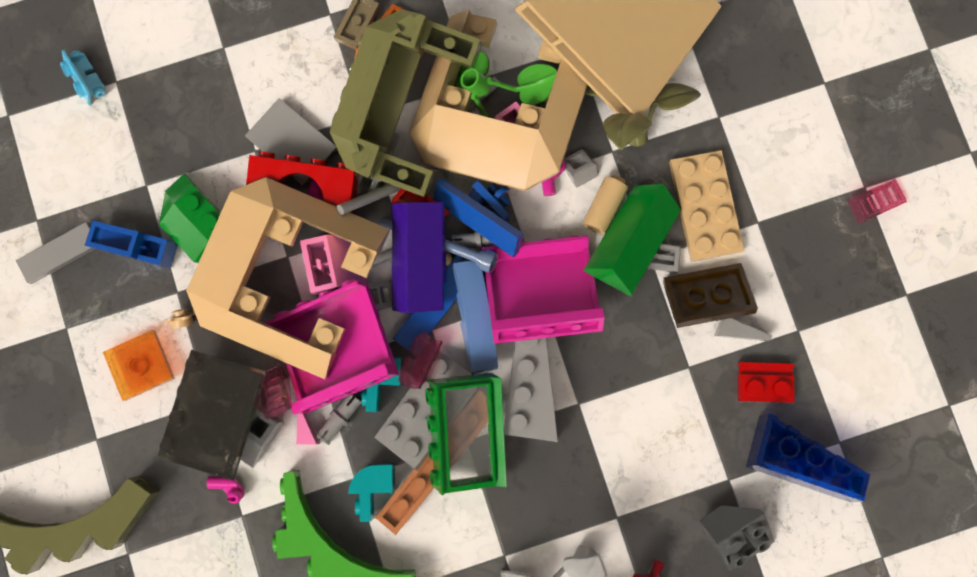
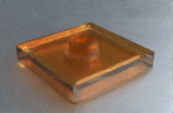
M155 330L148 331L103 352L122 401L130 400L175 379Z

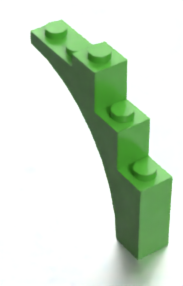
M300 470L283 473V478L280 479V493L285 497V506H282L281 516L282 521L286 522V526L277 529L276 534L272 538V547L274 552L277 551V559L311 556V559H308L307 562L309 577H416L415 570H394L375 566L352 556L339 547L322 530L310 511L303 492Z

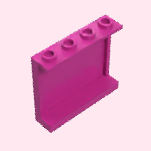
M575 235L560 239L548 238L534 242L522 241L519 253L514 257L496 245L482 247L483 251L490 250L498 253V260L494 270L491 273L485 272L494 344L603 331L605 317L603 308H600L595 280L593 276L584 272V268L590 260L588 235Z
M357 279L348 280L341 284V288L335 291H324L318 295L319 298L313 301L300 302L296 304V309L278 312L273 315L274 319L265 322L269 326L309 342L319 318L346 329L326 379L286 363L297 397V401L290 404L293 414H308L399 375L369 284L357 281Z

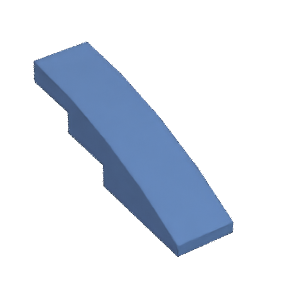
M474 261L454 263L452 269L458 290L456 297L462 319L460 326L471 374L497 370L496 345L493 342L489 302L482 270L479 269V266Z

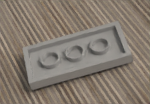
M438 350L374 438L413 469L419 470L429 456L428 444L432 443V434L429 433L427 428V416H430V405H427L425 399V389L429 388L428 380L472 374ZM478 387L445 391L447 430Z

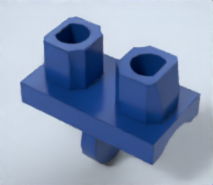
M476 181L472 185V192L468 196L481 205L485 204L491 212L508 222L510 214L498 202L500 201L505 207L511 203L505 196L510 189L507 186L499 189L493 183L488 187L494 194L492 196L479 181Z

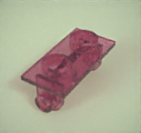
M421 332L420 336H416L409 351L416 358L414 360L411 357H406L399 371L398 381L404 384L403 388L421 389L428 378V372L433 362L439 355V349L443 341H430V335Z

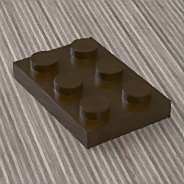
M742 263L663 278V285L677 328L755 314L758 310Z

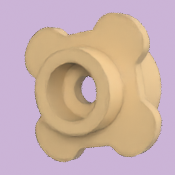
M188 308L172 311V316L165 319L166 322H171L173 329L194 324L192 316L196 314L194 311L188 312Z

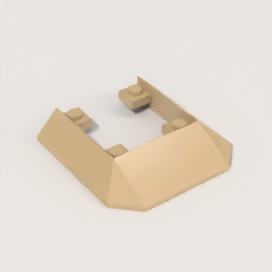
M470 9L450 16L447 27L479 38L483 43V47L490 48L498 24L496 19L471 14ZM543 39L538 53L539 59L560 64L546 107L541 108L522 103L515 124L469 113L468 109L472 100V93L466 89L454 87L461 65L436 56L409 134L424 163L428 166L527 191L560 172L587 84Z
M267 177L230 191L186 290L199 325L326 379L346 329L319 318L309 342L262 323L260 320L270 297L246 287V284L267 237L293 247L303 223L351 242L341 268L368 279L390 229L350 212L340 215L337 207Z

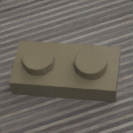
M352 0L334 35L335 41L356 50L366 26L373 23L380 9V4L373 0Z

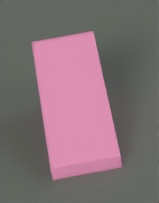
M298 414L296 444H320L307 414Z

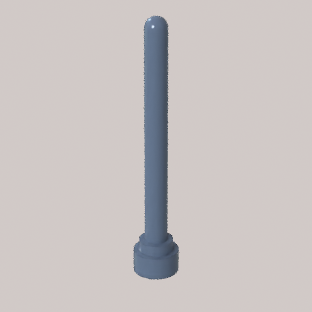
M382 217L380 225L392 230V219ZM445 239L446 251L476 262L479 269L487 273H491L494 270L498 260V253L490 250L478 252Z

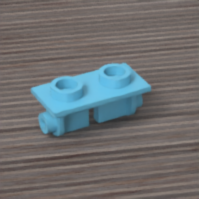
M62 50L63 62H60L61 68L66 77H72L75 82L73 87L79 98L84 97L90 106L91 97L96 96V98H100L105 95V86L96 72L86 76V73L93 71V67L84 53L75 50L68 56L65 50Z

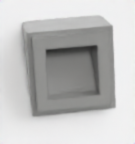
M583 148L563 159L566 164L565 171L576 188L598 176L595 163Z

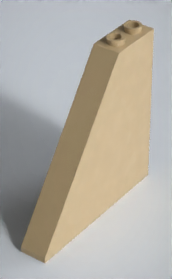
M525 0L517 5L514 10L615 113L644 115L722 6L716 0Z

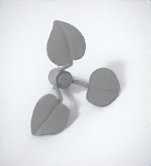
M579 545L574 556L565 558L562 562L563 567L553 576L560 577L566 572L571 577H607V572L599 553L591 547ZM500 571L502 577H532L521 572Z

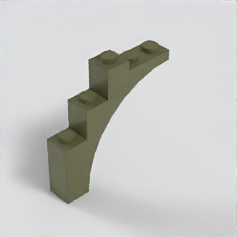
M139 476L128 478L119 490L97 509L76 520L64 523L41 524L25 522L0 512V546L10 549L4 560L11 564V568L15 572L27 575L40 570L52 552L53 556L62 562L69 563L81 558L94 539L95 544L102 549L113 550L118 548L126 541L160 491Z

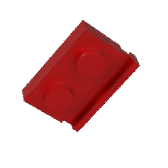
M738 362V401L794 403V364Z

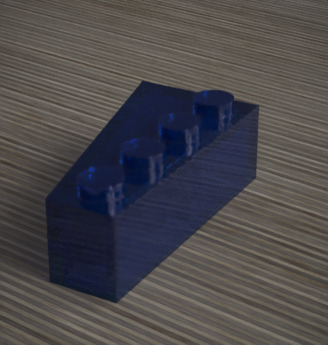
M768 412L759 416L746 464L747 468L850 503L864 502L870 474L843 457L825 449V446L804 436L798 429L780 421L774 414Z

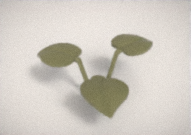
M666 84L651 104L647 117L642 114L629 113L626 115L616 113L605 119L603 124L604 131L620 150H623L628 144L631 146H642L648 142V129L652 126V117L657 106L662 110H675L695 101L701 96V93L684 84ZM587 85L585 94L589 96H598Z

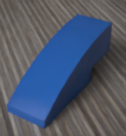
M92 220L84 246L171 269L178 245L167 239Z

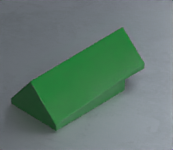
M663 183L633 187L585 266L584 272L630 297L632 296L681 211Z

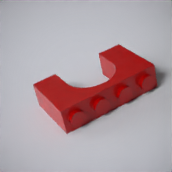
M259 151L258 156L249 155L246 185L265 177L284 184L294 175L305 174L318 183L323 193L324 202L337 207V205L357 197L360 174L347 169L344 163L337 162L336 167L326 166V160L312 158L310 163L300 162L301 157L285 155L284 160L276 159L275 153Z

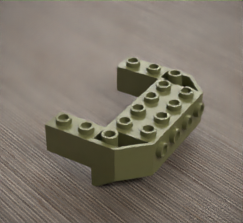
M403 9L366 26L359 40L358 51L355 60L351 64L346 86L342 90L340 104L332 119L330 134L346 168L368 178L378 179L420 196H428L437 171L388 153L423 51L467 68H474L483 45L481 39L430 21L422 14Z

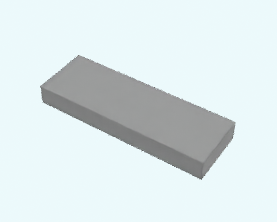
M85 222L15 260L26 282L33 284L95 250L94 248L84 246L91 227L90 223Z

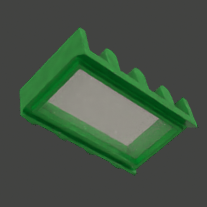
M493 373L428 380L429 388L425 389V399L427 405H430V416H427V428L429 433L432 434V443L428 444L429 457L433 460V470H430L432 487H435L441 496L446 493L493 486L507 487L501 378Z

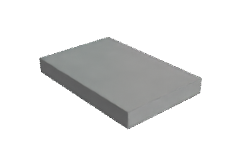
M280 98L245 135L261 151L275 153L276 159L284 160L285 155L301 157L300 162L310 163L311 158L328 161L338 150L336 145ZM305 174L292 176L303 187L312 179Z

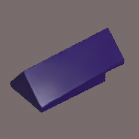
M444 202L392 204V311L416 313L444 310L443 283L447 282Z

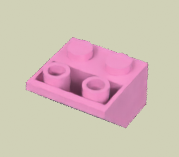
M323 235L300 241L311 294L318 297L324 291H335L342 287V283L352 279L368 284L367 278L341 268L351 242L334 235Z

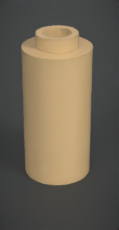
M617 175L604 178L582 222L585 228L599 235H605L628 190V186L625 184L626 181Z

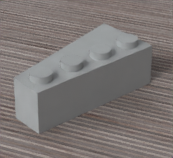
M546 338L515 341L504 420V435L558 442Z

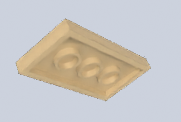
M722 150L670 160L669 166L678 206L681 209L680 216L690 261L696 262L744 252Z

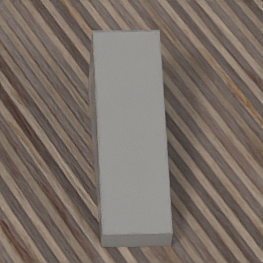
M732 318L720 320L714 337L765 342L771 341L772 338L771 335Z

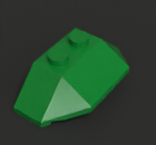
M184 173L165 190L159 225L194 263H199L221 211Z

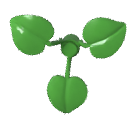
M480 51L474 68L460 66L455 85L472 93L471 99L475 101L482 116L488 117L479 97L488 94L490 85L520 92V100L524 104L537 106L549 98L557 70L545 64L528 66L519 73L517 78L519 86L515 87L493 80L490 77H485L489 71L490 61L488 56L483 51Z

